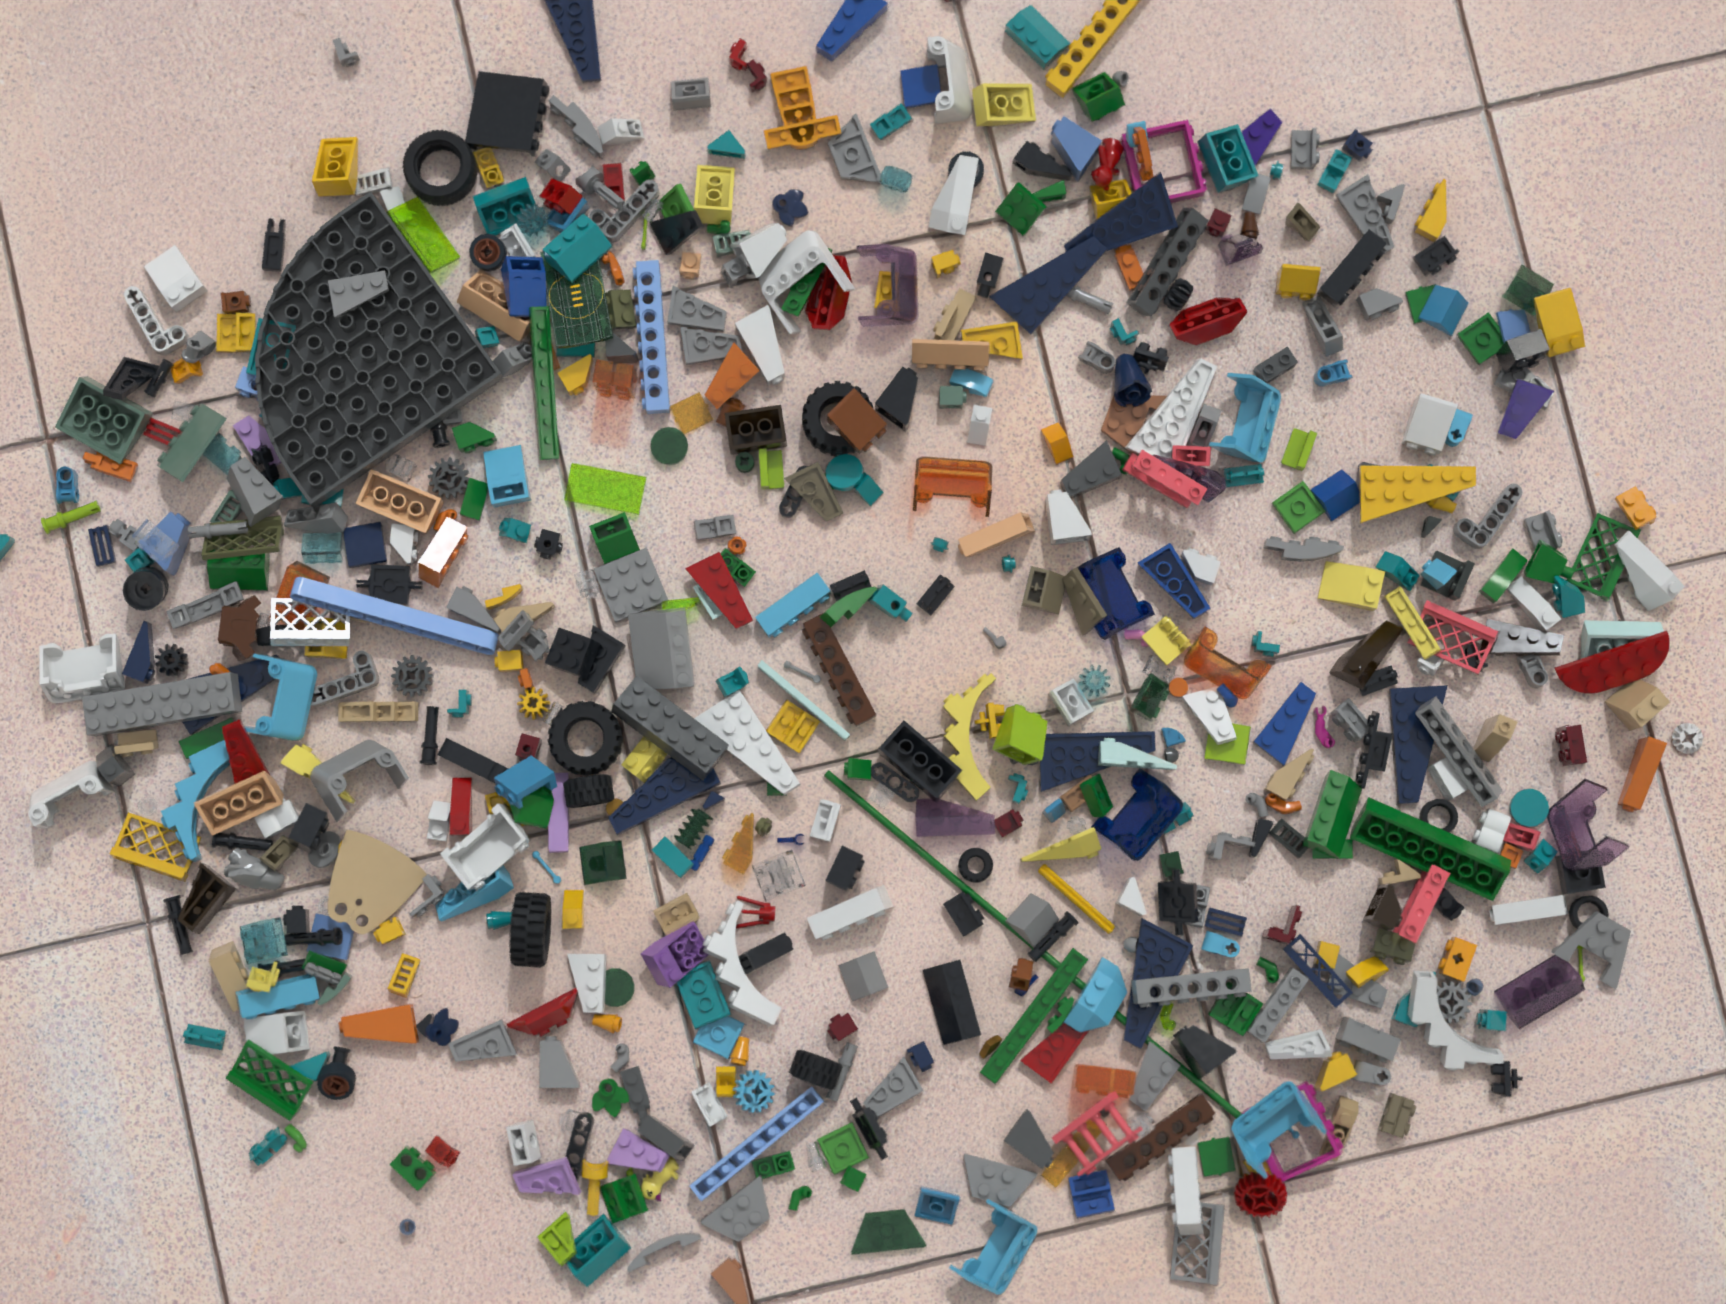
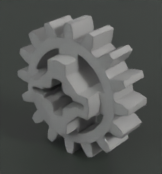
M1450 981L1449 985L1446 982H1442V987L1437 985L1438 1003L1445 1009L1444 1013L1442 1011L1441 1013L1444 1020L1447 1018V1023H1451L1452 1019L1455 1023H1458L1459 1017L1465 1019L1464 1012L1470 1013L1467 1006L1472 1005L1471 1002H1468L1471 995L1465 994L1467 988L1460 989L1461 983H1457L1454 986V981ZM1447 990L1446 994L1442 998H1439L1440 994L1443 991ZM1456 991L1461 995L1462 1000L1458 998ZM1451 998V1000L1454 1001V1004H1447L1446 1001L1450 1000ZM1461 1006V1010L1455 1014V1010Z

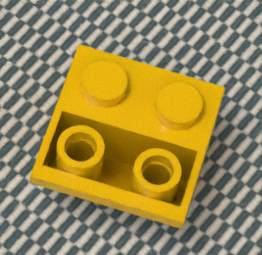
M306 617V620L311 624L317 617ZM324 618L329 623L335 620L332 618ZM320 620L313 627L317 630H324L327 626ZM340 620L333 626L336 630L346 631V625ZM305 646L304 655L308 658L347 659L348 646Z

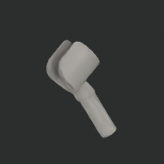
M986 627L983 629L991 638L996 648L1001 649L1007 645L1003 636L996 638Z

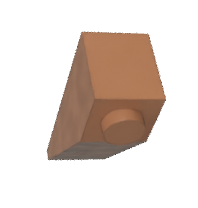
M728 1257L711 1272V1275L735 1304H750L743 1273L740 1270L742 1266L736 1258L732 1260Z

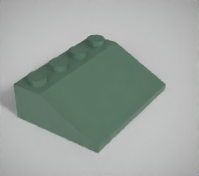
M88 376L79 377L55 428L115 462L122 464L146 429L153 413L127 398L119 400L103 396L104 385Z
M202 403L194 405L189 413L191 414L189 420L182 422L179 427L180 433L178 436L171 438L168 443L169 449L166 453L163 451L157 459L159 462L157 464L158 467L184 482L227 419Z

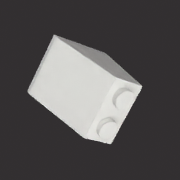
M779 223L768 224L730 245L735 256L740 257L747 268V279L760 277L787 241L785 237L787 235L786 230Z
M1421 393L1413 402L1402 444H1405L1407 448L1417 450V448L1425 450L1424 453L1428 455L1439 454L1443 449L1458 404Z
M1062 490L1050 491V494H1047L1045 503L1051 545L1089 541L1092 535L1091 530L1068 493L1062 492Z
M305 1011L244 1019L246 1041L248 1039L270 1054L310 1049ZM248 1048L249 1056L257 1057L255 1051Z

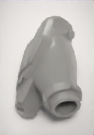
M239 848L234 849L229 855L228 860L231 862L224 869L226 877L253 889L277 890L282 886L285 879L284 875L271 869L259 858L247 854L245 849L241 850Z

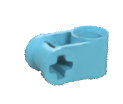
M1456 409L1445 440L1446 445L1454 447L1464 439L1473 414ZM1453 433L1456 434V435H1455V438H1457L1456 440L1453 439V435H1452Z
M1206 931L1201 947L1202 950L1226 957H1235L1239 954L1240 946L1236 941ZM1231 943H1233V947L1236 948L1235 952H1231L1230 954H1228L1226 945L1230 946Z

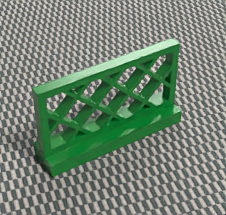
M1597 513L1572 567L1574 569L1573 574L1582 570L1586 580L1577 582L1570 578L1566 581L1608 602L1625 565L1622 564L1619 553L1609 557L1605 547L1616 544L1620 540H1617L1613 530L1622 528L1630 531L1638 538L1641 529L1635 530V528ZM1598 520L1607 522L1609 529L1599 532L1597 528ZM1611 531L1614 541L1604 545L1601 535ZM1598 536L1601 546L1591 549L1589 540ZM1603 548L1606 558L1596 562L1593 552ZM1590 553L1594 563L1583 566L1581 557ZM1608 561L1610 571L1601 574L1598 564ZM1595 565L1598 575L1588 579L1585 569ZM1600 578L1603 585L1601 590L1593 589L1590 581Z
M249 1039L246 1041L232 1070L225 1078L289 1121L300 1111L301 1105L314 1083ZM248 1048L255 1051L257 1057H250ZM263 1060H269L273 1067L266 1068ZM252 1061H258L261 1069L254 1070ZM246 1062L249 1071L239 1066L240 1063ZM284 1070L287 1072L289 1078L282 1079L280 1071ZM274 1071L277 1080H270L268 1072ZM263 1073L265 1081L259 1079L256 1074ZM296 1081L305 1084V1089H298ZM291 1082L293 1090L287 1091L284 1083ZM279 1084L281 1092L274 1089L272 1085ZM295 1094L297 1103L291 1100L288 1095Z

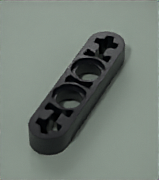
M582 1112L576 1117L565 1155L571 1168H574L572 1171L577 1181L581 1173L582 1160L585 1158L594 1125V1117L589 1112ZM586 1117V1121L589 1123L585 1125L584 1130H580L583 1122L580 1120ZM576 1135L584 1137L585 1142L583 1145H578L575 1142ZM570 1154H577L580 1158L579 1162H571Z

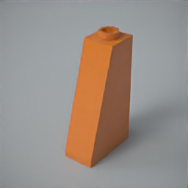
M1650 736L1638 740L1618 801V805L1623 806V810L1632 813L1634 810H1641L1667 742Z
M413 1004L341 1017L339 1022V1029L341 1033H344V1037L412 1044L419 1043Z

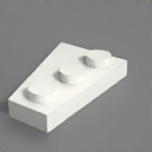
M1219 686L1182 696V700L1188 704L1193 714L1202 722L1204 728L1217 745L1236 740L1237 737L1223 696L1217 691Z
M567 954L583 1012L604 1013L607 955Z
M1321 1029L1265 1042V1048L1270 1060L1332 1057L1331 1049Z

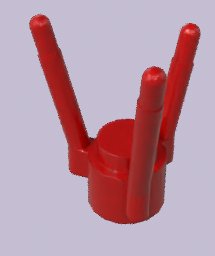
M737 896L738 900L762 906L759 910H741V913L759 915V919L763 920L737 924L736 929L769 924L770 921H775V906H770V903Z

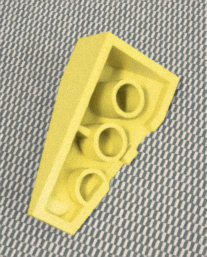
M302 744V746L295 745L280 763L310 779L311 771L322 762L315 754L311 753L312 748ZM346 789L338 795L352 804L355 802V799Z
M1093 827L1021 858V862L1083 858L1085 856L1090 859L1099 855L1097 851L1101 850V846Z

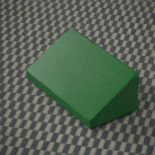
M469 478L460 511L461 516L480 521L488 492L487 483Z
M1097 774L1080 784L1091 815L1093 817H1104L1113 808V804L1101 775Z
M309 950L302 969H305L307 963L310 962L315 964V966L323 967L332 971V973L335 972L341 975L346 969L347 964Z

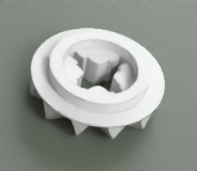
M1684 723L1677 726L1673 731L1672 742L1678 751L1691 754L1698 751L1702 746L1704 737L1702 736L1701 729L1695 724ZM1685 733L1687 735L1694 734L1691 738V743L1689 741L1682 743L1686 738Z

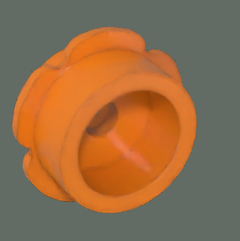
M736 536L729 540L728 548L732 554L741 555L745 552L747 544L744 539Z

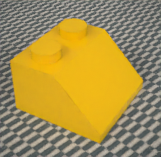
M1126 179L1112 181L1108 191H1104L1103 188L1097 185L1089 186L1096 219L1132 193Z
M1282 264L1277 272L1276 295H1281V298L1296 296L1301 300L1314 298L1317 292L1321 267Z
M1335 1051L1332 1052V1057H1327L1328 1059L1323 1061L1314 1086L1317 1091H1325L1357 1075L1347 1053Z

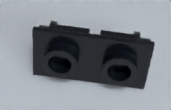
M267 445L261 446L260 450L252 448L254 464L273 486V483L279 479L280 475L276 464H268L274 461L271 449Z
M865 570L830 585L836 601L855 591L872 587Z
M939 575L916 604L929 615H932L955 586L948 578Z
M1391 665L1375 671L1364 688L1360 689L1362 696L1397 684L1396 677L1398 675L1396 670H1393Z

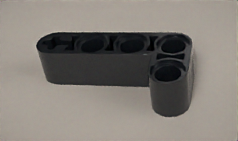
M448 738L445 739L438 753L439 756L495 783L494 777L509 769Z

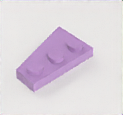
M247 416L233 425L251 456L253 455L252 448L260 450L261 446L267 445L271 449L274 461L268 464H276L278 466L282 463L274 450L266 429L253 418Z
M623 1128L607 1161L609 1165L661 1172L670 1155Z
M567 1157L513 1173V1178L519 1192H555V1194L566 1192L572 1193V1195H579L581 1193Z

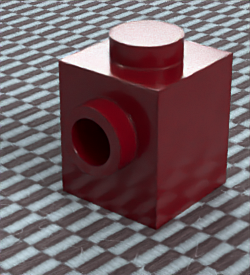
M521 733L515 756L520 757L519 761H523L531 755L537 759L542 739Z
M839 1013L830 1019L831 1023L828 1025L830 1029L827 1031L833 1040L837 1039L839 1042L858 1030L849 1013L843 1016Z

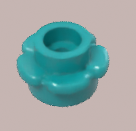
M1279 161L1276 164H1272L1270 175L1273 176V180L1275 178L1281 179L1284 164H1280Z
M934 537L933 542H931L933 549L936 551L944 552V549H949L947 547L949 542L944 539Z
M1010 554L1002 557L1004 572L1009 571L1012 573V570L1016 568L1015 558H1011Z

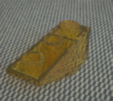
M753 813L749 816L745 815L741 822L743 826L741 832L735 833L731 841L734 843L732 848H727L722 856V859H724L723 864L743 875L753 860Z

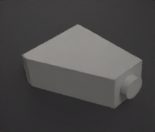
M545 1036V1040H540L539 1088H580V1081L562 1040H557V1036Z

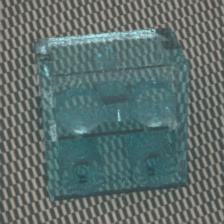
M281 917L240 926V937L243 941L244 957L247 965L288 956Z

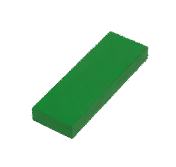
M231 717L180 740L179 744L186 759L223 741L222 727L234 722V719Z

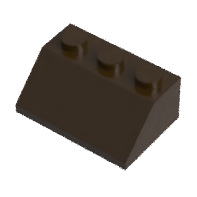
M781 405L724 413L731 455L741 452L759 451V449L764 448L768 450L787 447Z
M1391 884L1378 885L1363 918L1364 921L1385 930L1398 928L1402 921L1400 916L1402 910Z

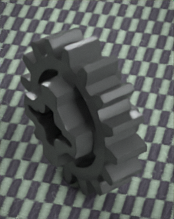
M449 457L446 462L441 458V464L435 462L436 468H430L433 475H428V478L432 480L429 482V485L435 486L432 491L434 493L439 491V497L445 494L446 499H449L450 495L457 498L456 493L459 492L463 495L462 489H467L465 482L469 481V478L466 477L469 471L464 470L466 467L464 463L459 466L460 461L458 459L453 462L452 458ZM449 466L456 467L459 471H452ZM442 469L440 476L437 477L439 471ZM449 474L452 476L450 482L445 480ZM459 480H461V482H460V484L458 485V487H456L457 482H458ZM445 485L448 487L449 490H444L439 486Z
M414 655L410 656V660L404 656V662L397 661L398 668H392L396 671V674L391 675L392 678L396 679L392 684L399 685L396 690L398 692L403 690L404 696L408 692H410L411 697H414L416 692L421 696V690L427 692V684H433L429 681V678L434 677V675L429 674L433 669L432 667H426L429 662L426 660L422 662V657L420 656L417 660H415ZM408 664H418L412 668L407 666ZM401 671H403V679H402V680H400V673H401ZM411 672H412L413 674L415 673V677H416L415 680L410 679V675H409V674H410ZM423 672H425L424 681L421 680ZM410 685H417V686H418L417 688H414V689H409V688H407V687H409Z

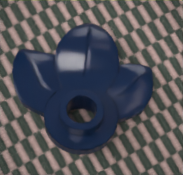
M791 189L785 194H779L774 197L772 201L773 209L779 213V218L785 225L793 226L794 218L808 215L806 205L801 202L804 196L802 191ZM779 201H784L785 206H780Z
M443 1008L435 1015L433 1023L427 1026L425 1035L429 1041L437 1042L440 1046H446L451 1042L450 1035L457 1031L459 1021L449 1018L448 1008Z

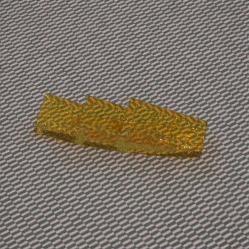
M1089 1120L1086 1122V1128L1096 1139L1101 1134V1130L1094 1121ZM1076 1131L1072 1138L1081 1151L1085 1153L1090 1148V1145L1083 1135ZM1067 1143L1055 1156L1050 1166L1041 1174L1055 1188L1079 1162Z

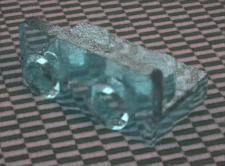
M218 433L208 445L203 455L228 475L230 466L242 459L240 456L242 452L234 445L230 448L226 444L227 439Z
M341 532L332 534L303 533L301 553L304 563L342 562Z

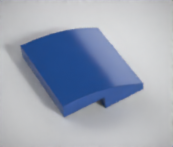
M1107 1170L1092 1172L1088 1176L1083 1174L1081 1176L1068 1177L1076 1219L1115 1211Z

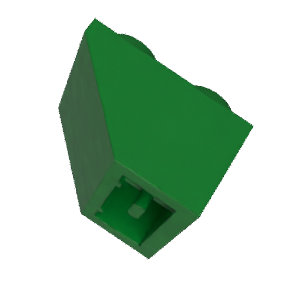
M625 512L589 526L604 564L640 550Z

